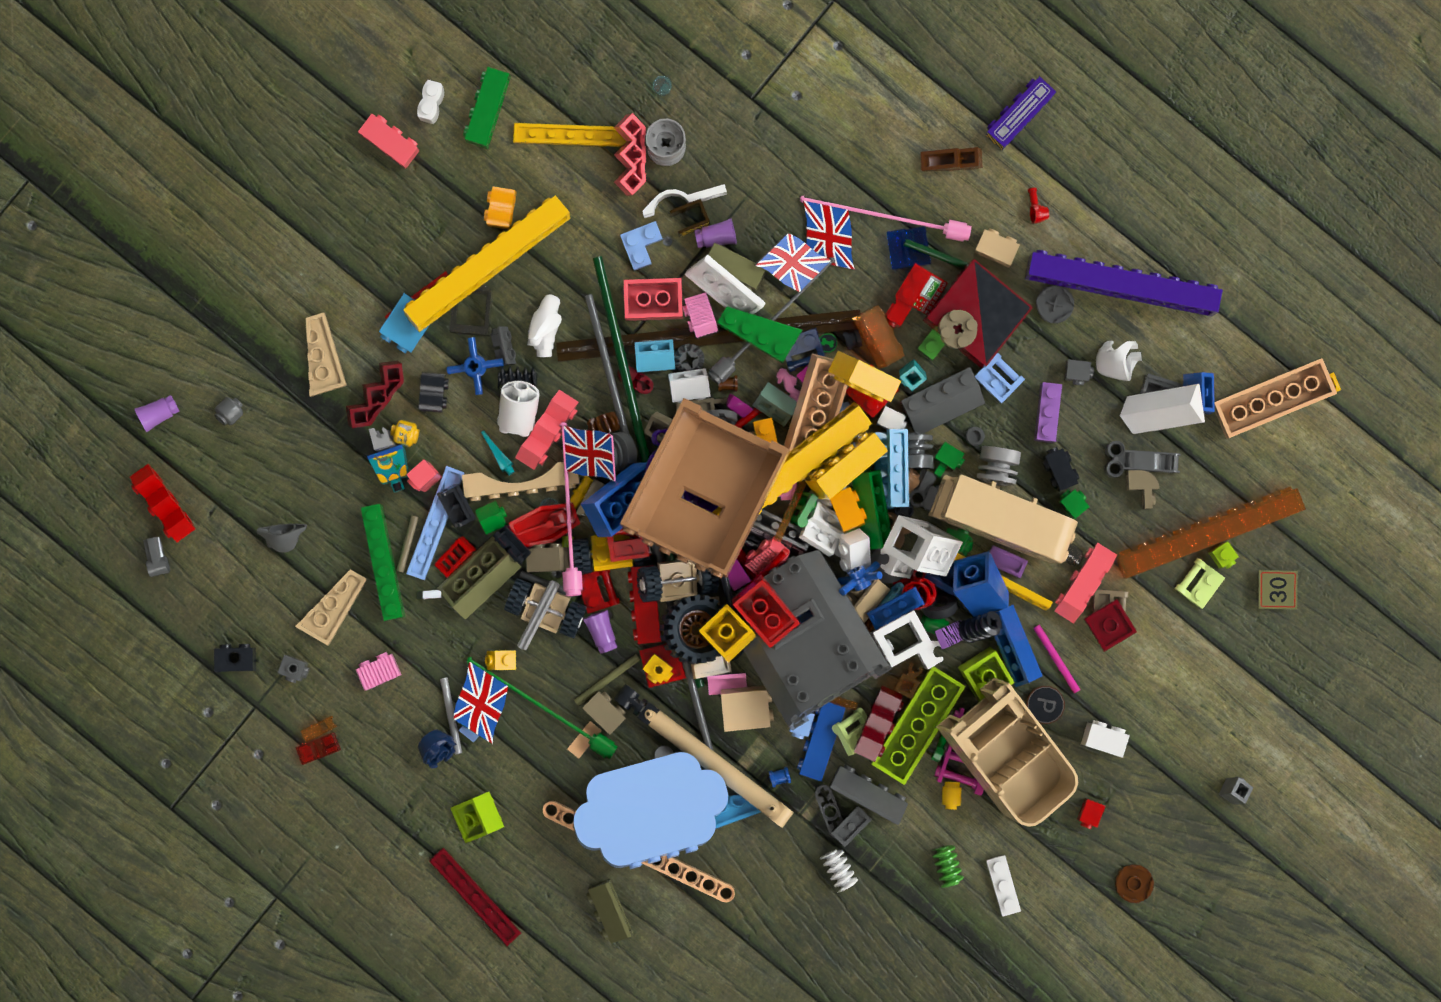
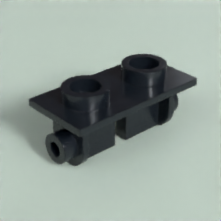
M506 525L493 535L494 541H497L507 551L515 563L517 562L521 565L531 554V551Z

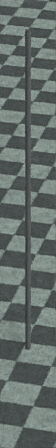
M586 295L585 299L616 416L619 420L620 431L629 434L593 295ZM653 544L652 551L657 566V563L663 562L661 551H659L660 547ZM674 600L666 601L667 607L673 606ZM682 662L703 743L713 750L698 690L693 679L691 664Z

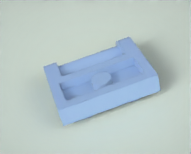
M997 353L987 367L982 368L975 375V378L1002 404L1025 378L1019 376L1001 359L1002 356ZM994 364L999 366L1014 381L1012 385L992 368Z

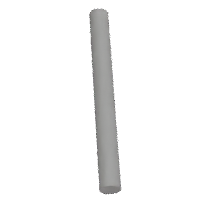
M448 677L442 678L440 682L450 733L457 744L453 748L456 750L455 754L462 753L457 723L454 720V708Z

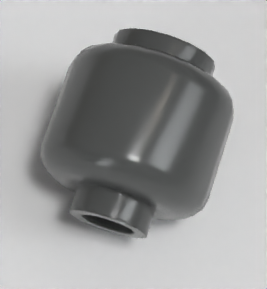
M226 397L215 407L216 414L214 416L224 426L226 424L233 425L243 415L241 408L243 404L237 398L231 399Z

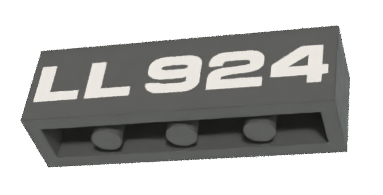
M763 509L750 531L751 534L763 540H770L772 537H776L779 542L790 550V553L796 556L805 554L810 545L799 538L802 528Z

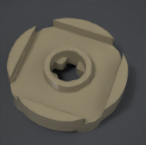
M953 310L941 318L938 332L941 341L946 346L952 349H960L974 341L978 325L973 316L968 312ZM960 325L962 333L955 334L953 326Z

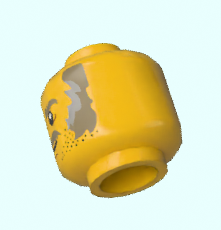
M399 420L396 425H392L390 436H393L395 444L411 447L417 443L420 429H417L415 423Z

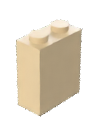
M764 685L721 690L725 732L771 727L770 721H774L773 709L769 710L768 703L772 702V698Z

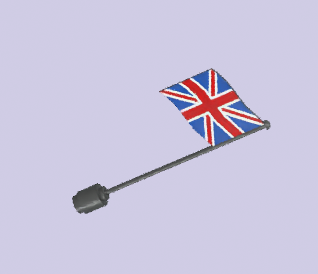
M786 233L755 264V266L767 270L783 284L798 291L770 320L775 321L832 263H835V259L833 257L828 259L816 253L801 239ZM746 343L732 358L722 356L709 369L710 372L707 374L709 378L717 385L721 382L724 383L736 371L734 361L751 344Z

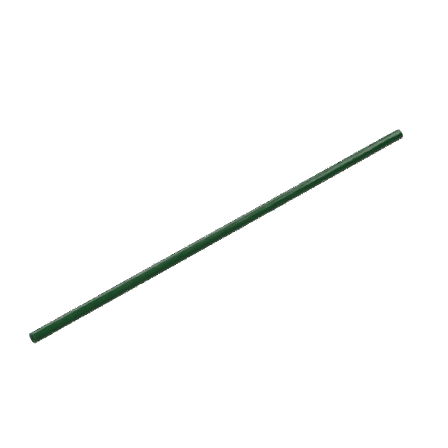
M600 256L593 258V263L641 463L648 462L650 455L603 259ZM663 553L665 562L675 561L673 553H670V555ZM703 678L694 679L697 688L705 686Z

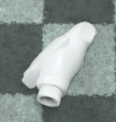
M552 294L545 295L539 308L534 313L529 327L527 345L534 346L537 349V357L552 356L555 335L562 320L558 314L560 299Z

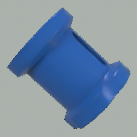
M787 766L775 772L769 771L773 788L778 784L791 783Z

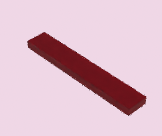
M442 848L429 861L506 946L522 933L445 848Z

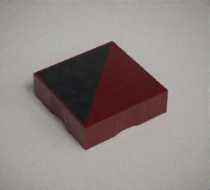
M973 259L968 262L953 281L948 292L937 301L923 321L939 334L938 325L945 314L953 310H963L971 314L978 325L977 335L970 345L959 350L982 369L987 367L1033 307L978 261ZM960 325L953 326L955 334L962 333Z

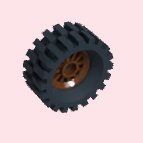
M706 595L688 596L681 598V600H676L673 602V606H669L665 610L668 614L662 616L661 620L665 621V623L660 625V631H664V635L660 637L661 641H666L667 644L664 645V648L672 651L670 655L673 658H679L678 661L688 662V664H699L716 660L715 657L721 656L699 632L724 607V605H718V600L709 599L710 596ZM693 625H696L698 627V633L696 635L692 633Z

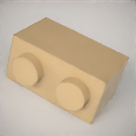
M985 229L974 253L1009 268L1020 244H1017V240L1012 237L1006 236L1004 238L999 236V232L996 230Z

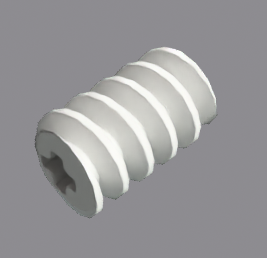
M833 850L820 857V860L827 859L823 864L824 866H830L827 873H834L830 878L831 880H837L834 887H841L837 893L850 888L858 881L857 877L851 878L854 874L853 870L847 871L851 867L850 864H844L847 857H840L844 853L843 850Z

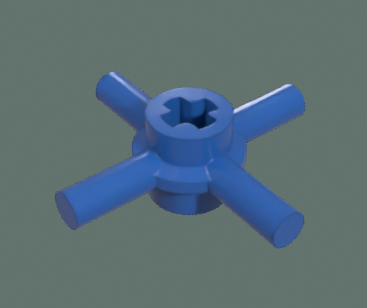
M475 337L467 338L470 356L462 365L447 367V373L466 372L468 376L473 378L475 395H482L481 376L484 375L487 368L504 366L503 358L485 361L483 357L477 355ZM478 364V368H472V365Z
M875 561L866 569L864 566H858L848 572L849 576L838 578L840 584L844 585L839 589V593L844 596L853 588L856 591H860L869 587L872 584L871 580L881 579L882 573L880 571L874 572L880 567V564Z

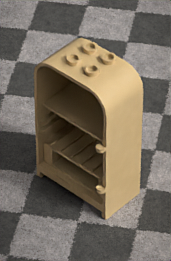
M964 475L959 477L943 476L928 516L1042 561L1058 564L1066 561L1069 554L1067 550L1076 535L1074 533L1078 524L1076 520L1037 505V498L1033 497L1032 501L1029 502L995 488L996 482L994 481L989 486Z
M993 678L980 689L985 698L961 718L949 715L936 728L1001 813L1021 825L1028 827L1036 826L1049 817L1075 793L1078 786V776L1075 769L1010 683Z

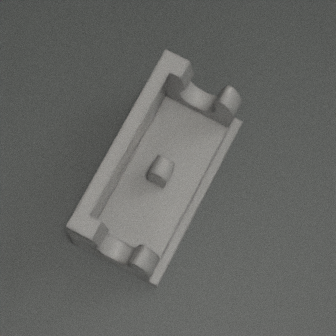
M375 428L369 429L373 448L377 452L397 446L393 442V436H390V431L382 428L384 434H380Z

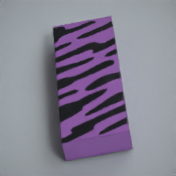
M961 620L935 631L941 649L950 647L963 640L958 630Z

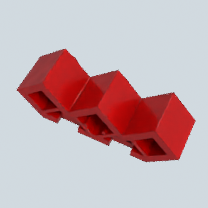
M149 464L130 476L133 483L131 485L132 489L137 495L141 494L146 499L149 505L147 510L153 517L156 515L161 520L164 526L162 530L169 539L172 537L176 542H179L195 530L190 517L186 512L182 511L177 499L163 484L164 481Z

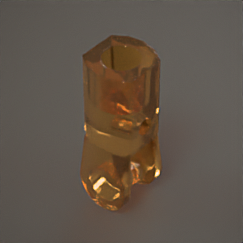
M333 716L301 730L304 740L308 742L338 727L332 720ZM325 722L328 729L323 731L320 724Z

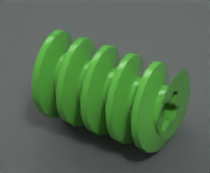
M946 845L931 850L937 851L933 858H939V861L935 863V866H941L937 873H943V876L939 878L940 881H945L941 888L957 885L964 878L963 875H957L962 870L955 867L959 864V860H953L957 857V853L951 852L955 849L954 845Z

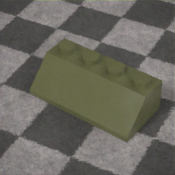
M493 536L437 587L452 608L465 620L521 568L517 562H514L507 551L497 541H494L495 538Z

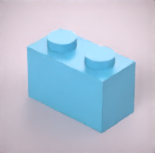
M673 339L634 342L637 372L675 369Z

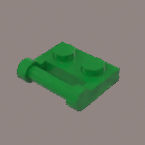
M798 490V496L792 498L783 515V520L791 524L795 523L799 527L807 526V517L816 507L818 497L812 493ZM796 511H799L798 516L794 515Z

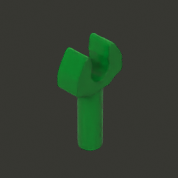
M942 734L931 757V760L935 762L940 761L947 742Z

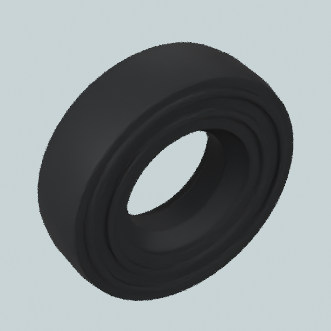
M938 592L933 604L923 608V612L928 618L944 619L956 612L957 601L953 595L946 592ZM945 604L942 607H934L935 605Z

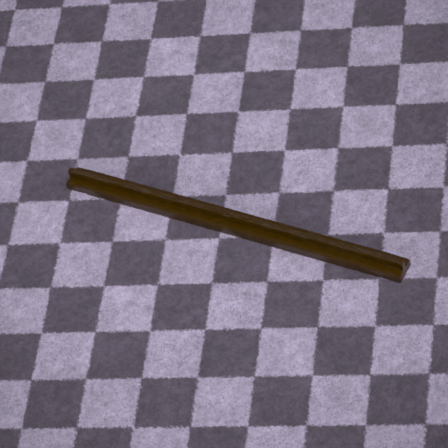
M860 309L784 317L775 320L776 322L801 329L802 332L816 328L818 334L854 330L856 328L862 329ZM717 325V332L707 334L706 336L703 335L699 338L696 337L694 331L690 332L689 328L621 335L625 355L635 354L634 342L673 339L674 349H678L685 344L702 347L746 342ZM604 337L609 357L616 356L612 338ZM596 338L556 343L558 362L601 358Z

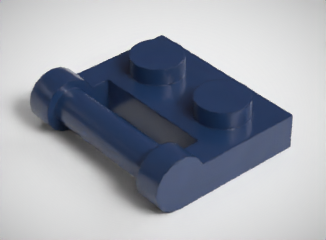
M816 328L801 332L785 358L790 372L796 371V368L808 365L811 356L793 361L792 356L816 349L818 353L816 355L826 357Z

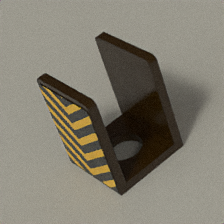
M701 199L670 211V216L673 217L699 206L705 221L678 231L679 237L710 225V220Z

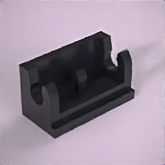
M453 484L437 493L454 528L461 527L476 519L458 484Z

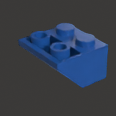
M1214 373L1183 374V386L1200 385L1203 413L1208 415L1214 413Z

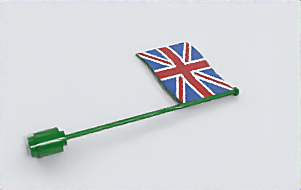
M472 657L467 658L466 661L469 667L466 681L455 706L454 720L493 745L494 731L504 708L507 690L510 688L590 740L588 744L591 745L589 749L603 758L611 759L618 746L615 745V742L602 733L590 736L472 660Z

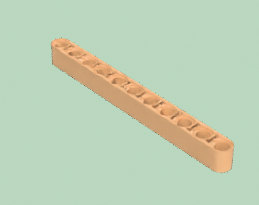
M549 801L543 806V814L546 818L575 831L574 822L567 823L564 820L566 813L575 815V810L556 801ZM548 805L556 806L557 813L555 815L548 814ZM667 855L661 857L662 862L658 865L649 864L648 861L641 862L722 902H730L734 898L735 891L732 885L674 857L667 859ZM669 864H678L679 871L671 873L668 869ZM687 872H695L697 878L694 881H688L686 879ZM708 879L714 882V887L709 890L703 886V882ZM729 888L732 894L730 897L724 898L721 896V890Z

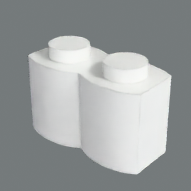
M427 80L423 87V99L418 105L417 114L420 121L434 124L439 116V105L444 98V88L441 83Z

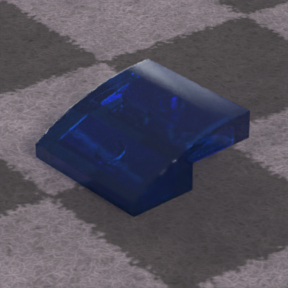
M925 226L887 232L892 270L912 268L915 263L920 266L932 265L929 255L903 246L905 239H909L929 247Z

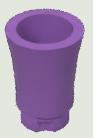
M732 218L695 230L698 248L712 247L714 243L718 245L737 244Z
M171 395L165 399L163 397L145 406L135 408V412L146 432L172 417L173 414L180 412Z
M608 610L583 618L600 654L617 648Z

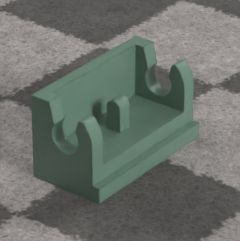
M768 382L752 406L784 427L794 414L797 401Z

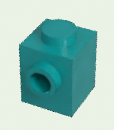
M915 359L899 370V380L905 387L908 386L911 391L927 380L926 372Z

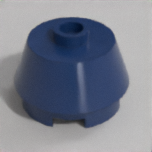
M436 729L422 738L418 744V750L424 764H428L430 768H437V763L442 760L447 762L456 751L453 747L457 744L452 736Z

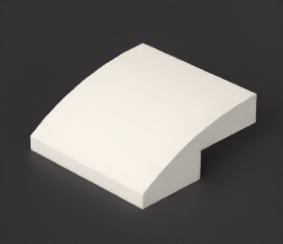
M817 502L814 510L810 512L807 518L808 524L802 528L799 538L830 557L834 555L838 540L840 539L839 536L844 535L836 513L820 502Z

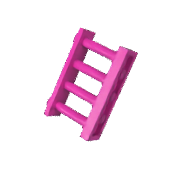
M959 707V710H955L953 716L961 718L965 709ZM948 743L941 766L937 765L934 774L937 777L936 781L942 782L943 777L971 786L974 789V794L982 796L984 789L975 777L973 779L945 770L949 759L963 763L959 756L952 752V747Z

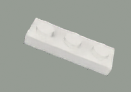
M1005 855L987 859V866L1002 917L1021 912Z

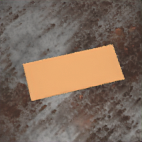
M591 721L583 729L590 736L598 735L602 731ZM579 734L567 750L577 758H580L590 746L588 744L590 740Z

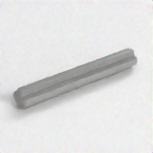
M551 580L517 644L520 649L527 650L560 586L556 581Z

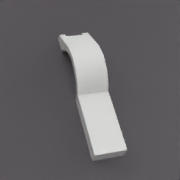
M725 184L689 195L676 189L666 190L658 194L643 210L644 218L654 216L658 203L670 196L680 197L687 203L698 199H701L703 202L727 195Z

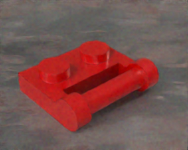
M622 528L614 535H622L628 533L624 532ZM614 535L607 537L611 562L650 556L649 546L642 542V538L615 541Z
M610 569L582 575L583 590L581 595L588 614L620 604L609 575ZM601 575L610 600L608 602H604L597 577Z

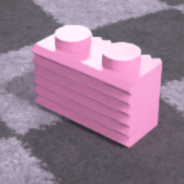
M706 292L684 299L686 305L682 307L685 317H690V321H687L690 332L694 331L696 337L699 338L700 336H706L718 331Z
M385 652L376 656L377 660L370 663L367 660L358 664L360 668L356 669L364 691L402 675L393 654L388 655Z

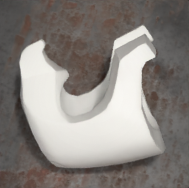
M1113 341L1105 342L1097 353V371L1101 375L1110 378L1130 381L1132 371L1136 363L1142 361L1141 352H1132L1126 359V355L1130 349H1138V344L1136 341H1127L1114 350L1112 348Z

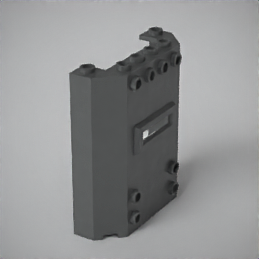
M819 550L798 555L797 557L793 556L786 560V564L771 569L769 574L764 577L795 617L800 616L809 609L813 614V617L795 627L774 646L769 648L737 610V615L756 634V637L743 650L791 730H795L809 721L807 717L809 714L871 676L877 679L892 669L848 595L842 596L839 593V589L842 586ZM746 587L739 589L736 592V595L739 594Z

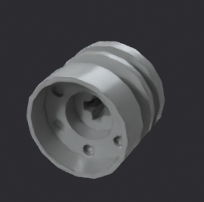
M667 118L659 119L650 125L646 133V149L650 159L661 166H672L683 158L686 150L685 131L678 122ZM663 143H665V144H668V143H669V147H667V146H664V147H663Z
M982 446L980 459L988 462V464L978 466V469L986 471V474L977 473L976 479L988 484L994 481L998 486L1016 485V480L1008 478V476L1018 475V472L1011 470L1010 466L1019 465L1021 452L999 447Z

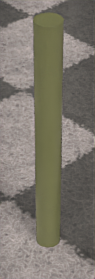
M636 654L574 699L576 704L579 706L640 661Z

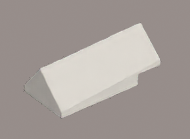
M1194 384L1127 396L1120 417L1132 434L1203 423L1205 420L1200 385Z

